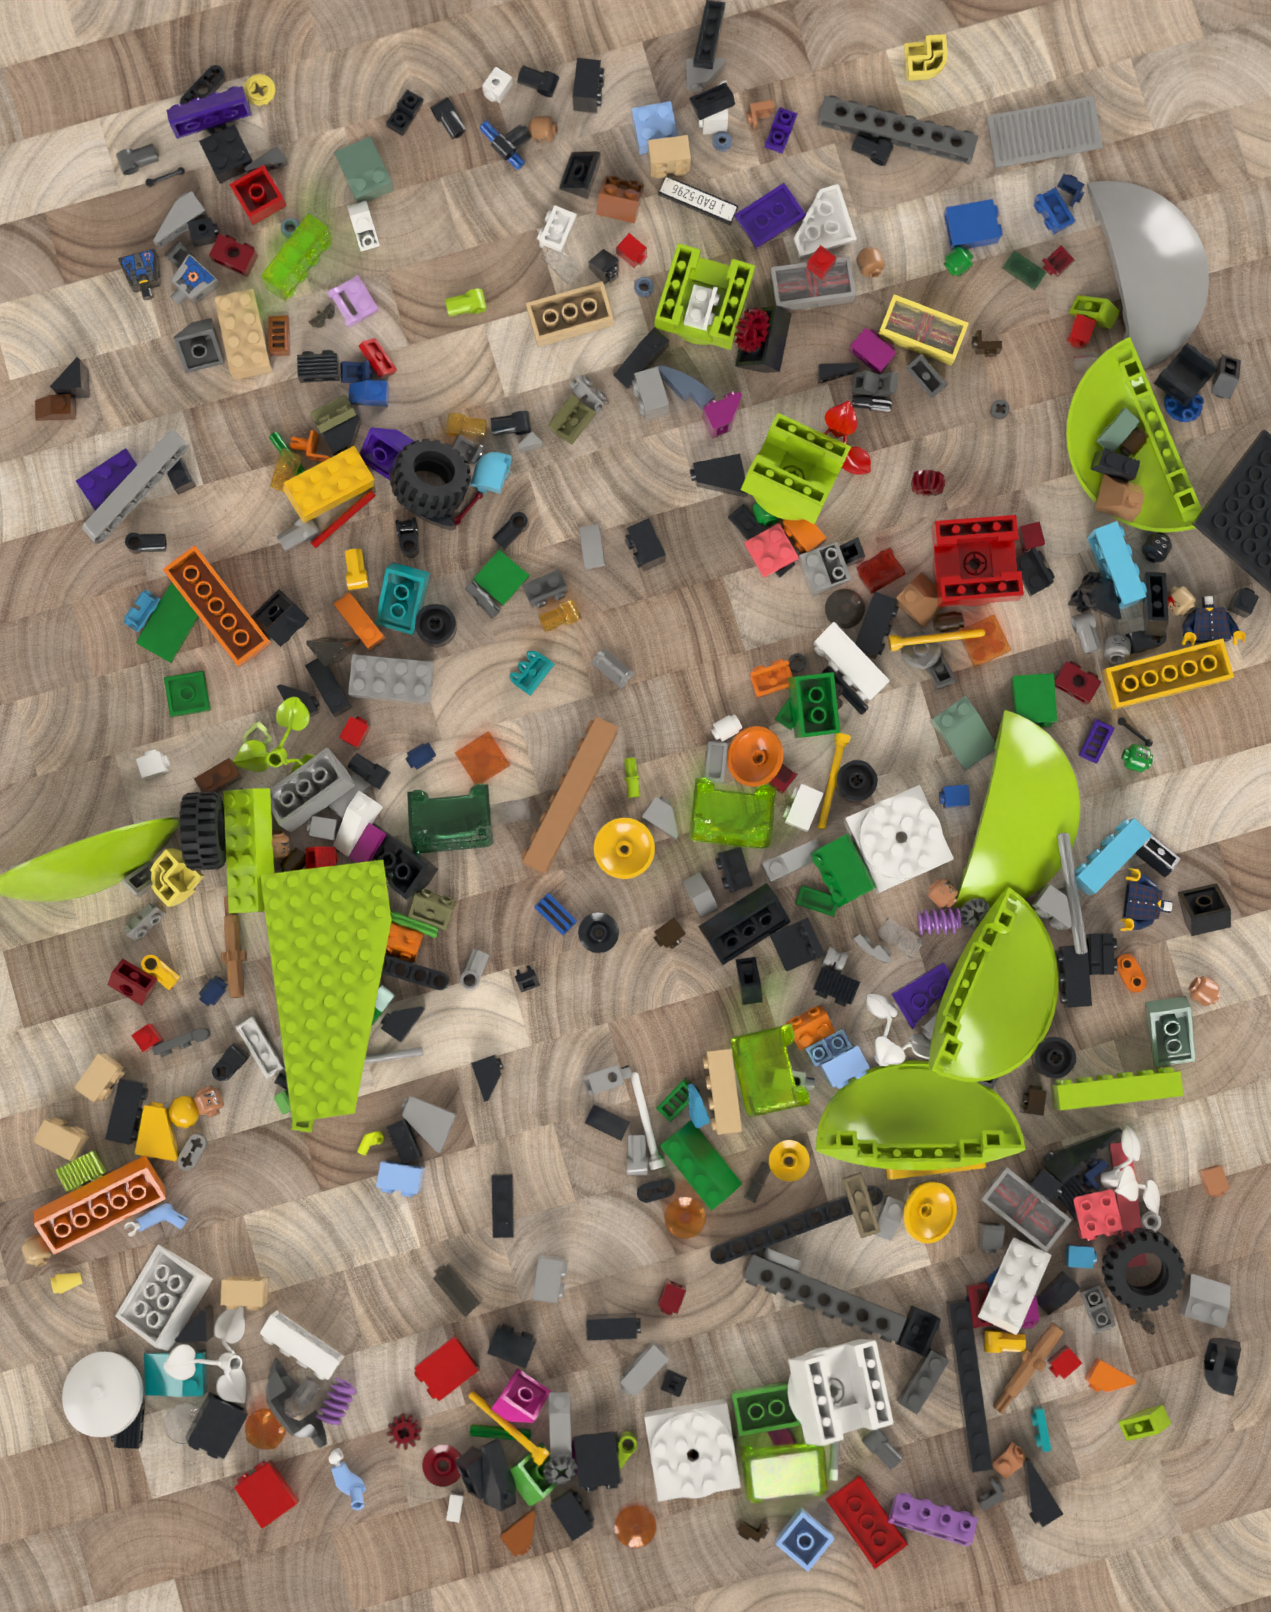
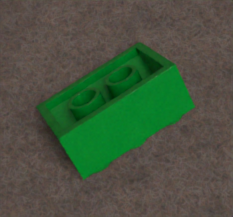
M848 833L811 853L813 863L818 867L822 879L828 886L832 898L838 907L877 888Z

